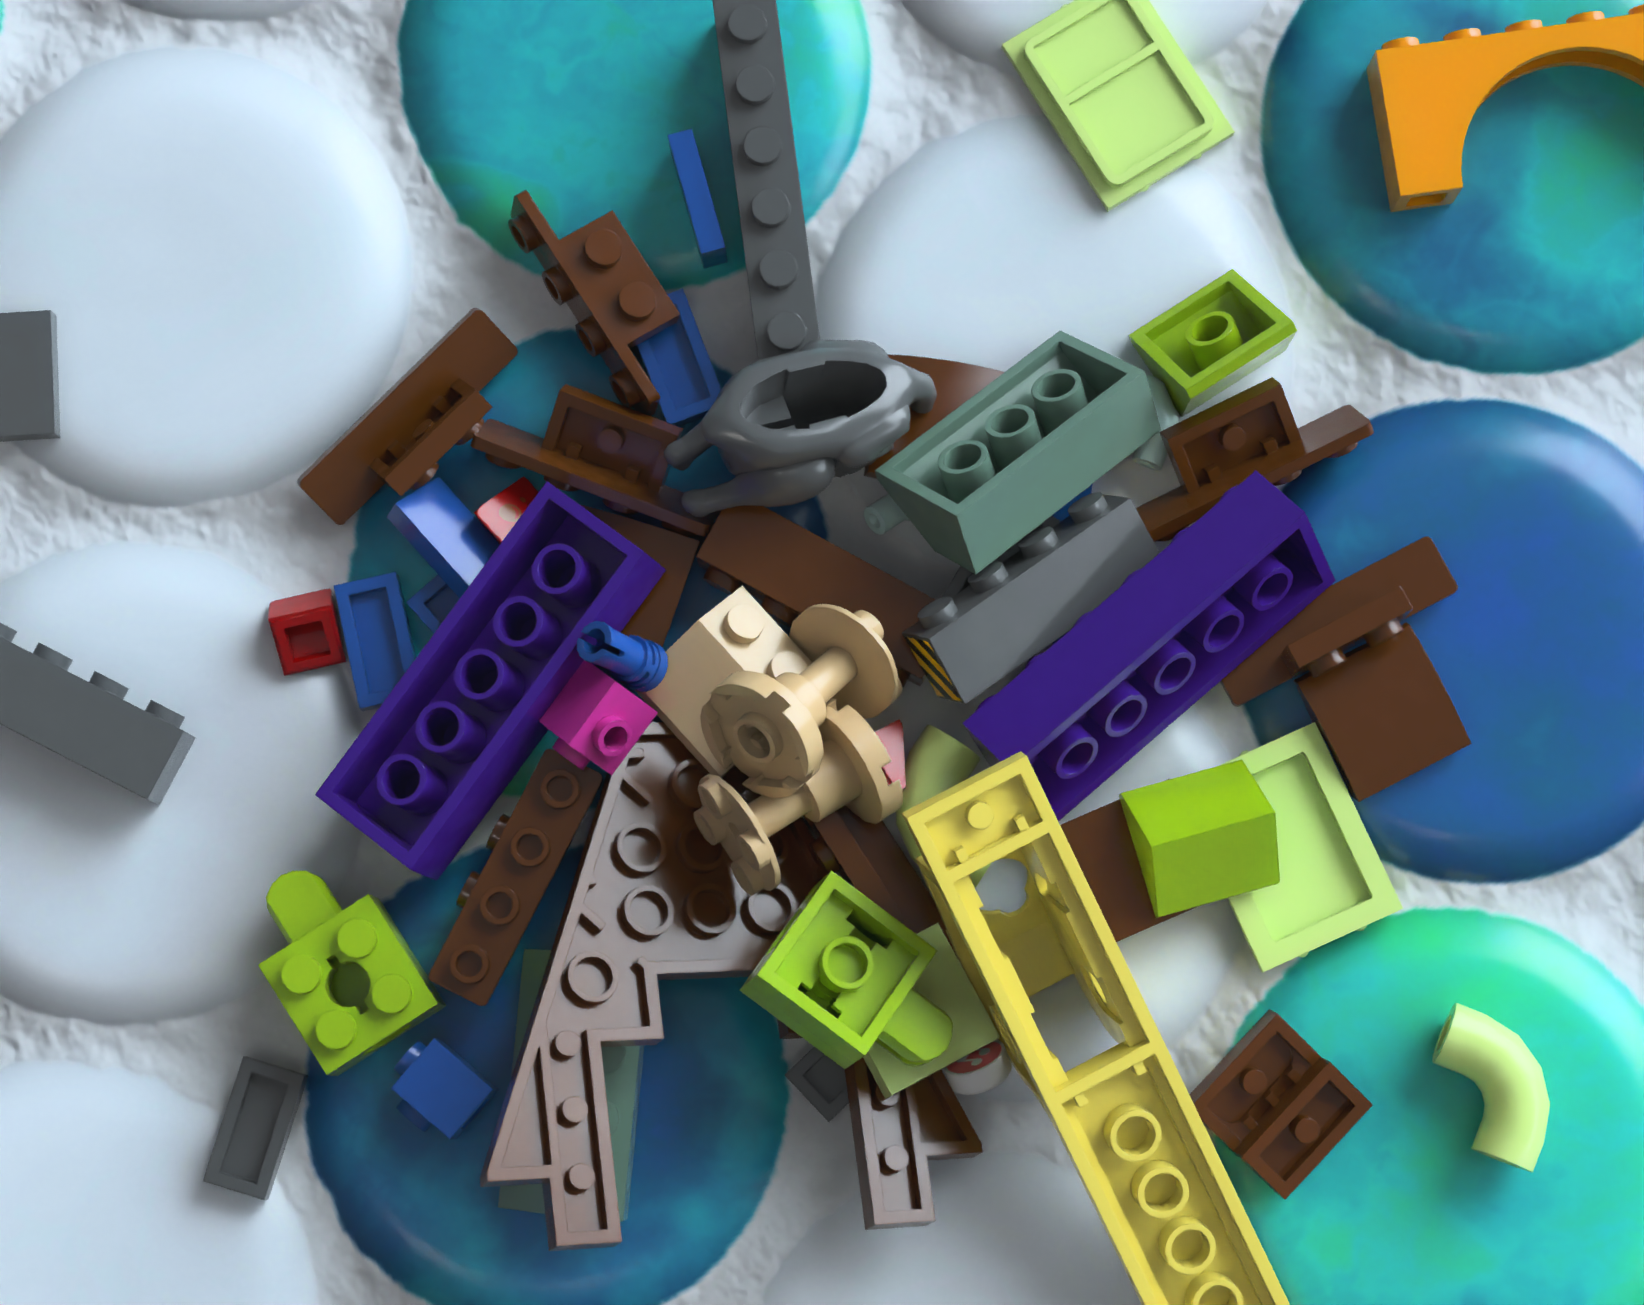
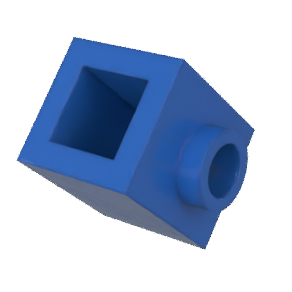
M433 1038L427 1046L418 1040L403 1055L394 1067V1071L401 1077L391 1087L393 1091L403 1098L396 1108L409 1121L424 1132L431 1125H434L450 1140L457 1139L499 1091L494 1084L442 1039Z

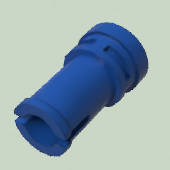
M601 621L591 622L581 631L597 639V643L592 645L578 638L577 651L579 656L589 663L597 664L609 670L611 675L625 686L638 692H647L657 687L663 680L667 672L668 657L664 648L659 644L639 636H627Z

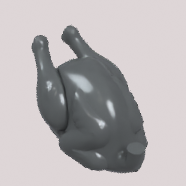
M811 340L798 352L761 359L739 370L721 389L703 420L682 438L668 444L664 450V458L673 468L684 471L690 467L698 456L715 445L726 468L736 476L732 480L719 485L684 492L681 498L682 507L694 517L702 518L712 512L737 506L780 507L798 504L820 494L829 486L833 478H841L847 474H853L863 467L871 465L878 458L892 450L894 442L909 431L911 419L909 406L917 413H928L934 406L937 391L932 378L928 374L889 358L885 350L874 342L864 340Z

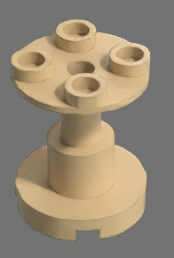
M830 604L810 606L792 622L789 634L793 642L813 662L800 674L784 672L773 679L768 675L755 671H739L729 675L709 693L711 698L702 706L700 714L701 728L705 741L715 759L725 770L734 763L741 772L749 776L742 785L755 793L772 798H784L793 795L820 769L824 749L819 727L826 719V703L830 699H837V710L849 705L864 719L878 716L901 695L902 684L898 678L894 659L887 645L882 640L884 637L883 627L871 613L864 610L851 613L847 609Z
M830 699L826 703L827 716L824 723L819 727L824 749L820 769L793 795L784 798H772L761 795L747 804L730 784L717 775L708 774L699 781L698 792L703 807L693 813L695 822L704 838L711 845H716L720 842L733 861L731 868L737 882L749 895L753 896L762 889L771 891L780 884V867L768 838L805 815L811 821L819 822L846 805L865 822L877 824L898 811L903 804V792L900 781L897 780L888 785L881 769L891 762L884 745L871 726L855 709L846 705L837 710V699Z

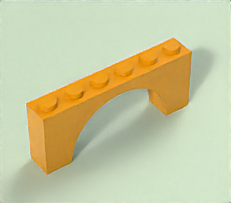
M1644 4L1630 9L1628 15L1605 18L1604 13L1601 11H1589L1569 17L1566 20V24L1543 27L1541 20H1525L1507 26L1505 32L1481 35L1479 29L1468 28L1448 33L1443 37V41L1419 44V39L1416 37H1403L1384 43L1381 46V50L1375 51L1367 67V75L1390 212L1446 205L1454 202L1463 188L1461 172L1462 152L1465 136L1474 113L1494 92L1523 75L1551 67L1587 66L1619 74L1644 88Z

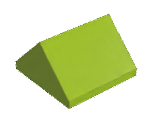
M1231 269L1128 336L1153 376L1165 384L1175 409L1183 417L1286 351L1297 329L1294 322L1234 269Z
M1242 759L1119 794L1156 918L1280 883L1276 813Z

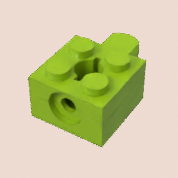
M291 871L281 875L272 883L266 895L267 909L289 945L258 964L326 1075L339 1076L446 1007L445 1002L379 898L367 894L342 910L325 881L308 871Z
M830 871L811 889L740 988L742 993L844 1069L864 1057L874 1042L905 1065L919 1067L941 1055L948 1048L953 1036V1022L947 1013L913 988L938 950L833 871Z

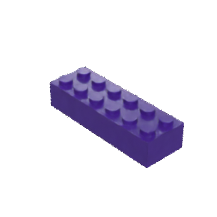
M1256 470L1239 485L1227 490L1214 507L1192 526L1177 533L1163 551L1142 569L1132 572L1124 580L1120 588L1093 611L1082 615L1070 631L1044 653H1040L1032 658L1019 675L997 694L982 701L976 711L962 723L990 767L1020 751L1027 755L1055 816L1060 821L1336 581L1306 513Z
M546 481L315 795L408 869L437 881L549 730L539 720L584 661L577 651L578 638L592 645L597 643V639L581 632L583 628L591 622L601 621L621 632L660 580L666 569L643 550Z

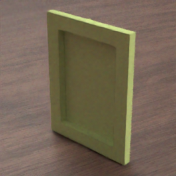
M1074 0L1069 4H1064L1055 13L1002 44L1004 53L1107 212L1139 192L1147 191L1151 185L1190 161L1199 159L1203 153L1222 143L1235 133L1149 0Z
M1315 722L1252 751L1245 750L1238 757L1223 763L1227 764L1242 759L1276 813L1280 883L1227 898L1262 973L1296 957L1303 958L1308 955L1309 951L1355 930L1363 931L1368 924L1403 909Z

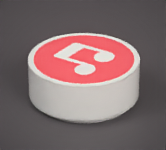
M995 1040L945 1067L944 1071L954 1092L963 1095H974L991 1090L1001 1084L1010 1074L1012 1064L1004 1044L999 1040Z

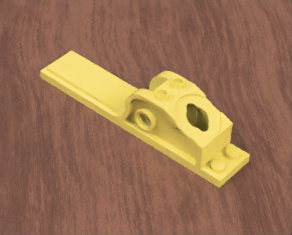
M1020 751L901 813L920 850L921 856L915 859L935 901L958 960L1000 1035L998 1040L1004 1044L1012 1065L1024 1083L1037 1097L1056 1129L1141 1304L1290 1305L1027 755ZM1000 859H1014L1021 862L1027 870V882L1024 888L1026 900L1018 910L1010 913L1002 912L999 909L992 911L979 909L983 907V904L972 883L970 874ZM1074 974L1099 1020L1118 1044L1064 1072L1058 1058L1047 1048L1031 1016V1013L1035 1012L1028 997Z

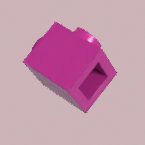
M584 660L539 722L559 737L552 748L571 763L584 770L588 763L592 761L612 775L658 712L594 664Z

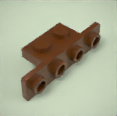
M524 190L515 195L511 210L512 219L508 221V224L518 246L527 254L533 251L545 269L542 272V279L548 292L557 304L567 303L578 320L575 328L581 343L592 357L600 354L612 373L609 376L611 388L620 403L628 408L634 407L636 411L646 415H654L660 401V395L630 349L677 323L680 316L677 308L613 210L559 240L528 191Z
M478 308L471 309L298 478V486L338 525H343L384 484H387L400 496L408 489L416 490L422 487L438 470L439 464L437 461L454 444L456 446L463 445L473 438L475 432L478 433L484 424L482 417L492 406L479 391L517 355V348L482 310Z
M1271 377L1159 432L1180 487L1136 509L1154 542L1172 540L1177 533L1199 520L1214 507L1227 490L1239 485L1255 470L1274 486L1289 483L1301 474L1302 469L1324 458H1336L1348 454L1357 447L1358 441L1374 433L1370 420L1353 406L1345 405L1297 428L1282 385Z
M565 384L559 390L544 439L497 420L488 419L480 431L474 433L470 444L472 448L485 452V457L498 466L509 469H518L520 467L544 475V480L558 489L572 492L581 489L603 498V503L612 510L625 514L643 513L661 520V524L665 529L686 537H694L696 535L706 537L721 510L715 511L702 518L694 517L682 507L681 498L684 492L665 485L671 465L664 458V450L668 444L680 439L683 428Z
M1423 537L1329 586L1223 678L1220 683L1231 703L1239 707L1308 670L1313 679L1345 663L1347 658L1343 652L1361 642L1366 641L1369 648L1372 649L1404 631L1400 622L1453 595L1457 591L1458 585L1433 540L1430 537Z
M546 749L512 815L508 816L503 813L494 826L486 844V848L491 850L492 853L481 874L473 871L458 896L456 905L463 909L429 972L430 981L479 1006H486L489 1003L603 782V777L599 772L587 766L584 770H581L553 749Z
M846 805L819 822H813L805 815L803 816L817 839L809 843V846L827 874L830 871L834 873L838 871L846 882L916 934L938 923L955 953L935 901L883 820L877 824L865 822Z

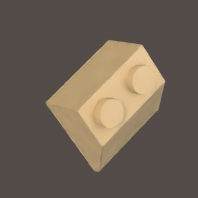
M741 586L697 620L666 651L668 667L661 683L650 691L636 692L646 704L658 712L657 716L710 774L722 778L735 768L736 765L733 763L725 770L715 759L705 741L701 728L700 714L702 706L711 698L709 693L735 672L755 671L775 679L784 672L800 674L813 662L751 594Z

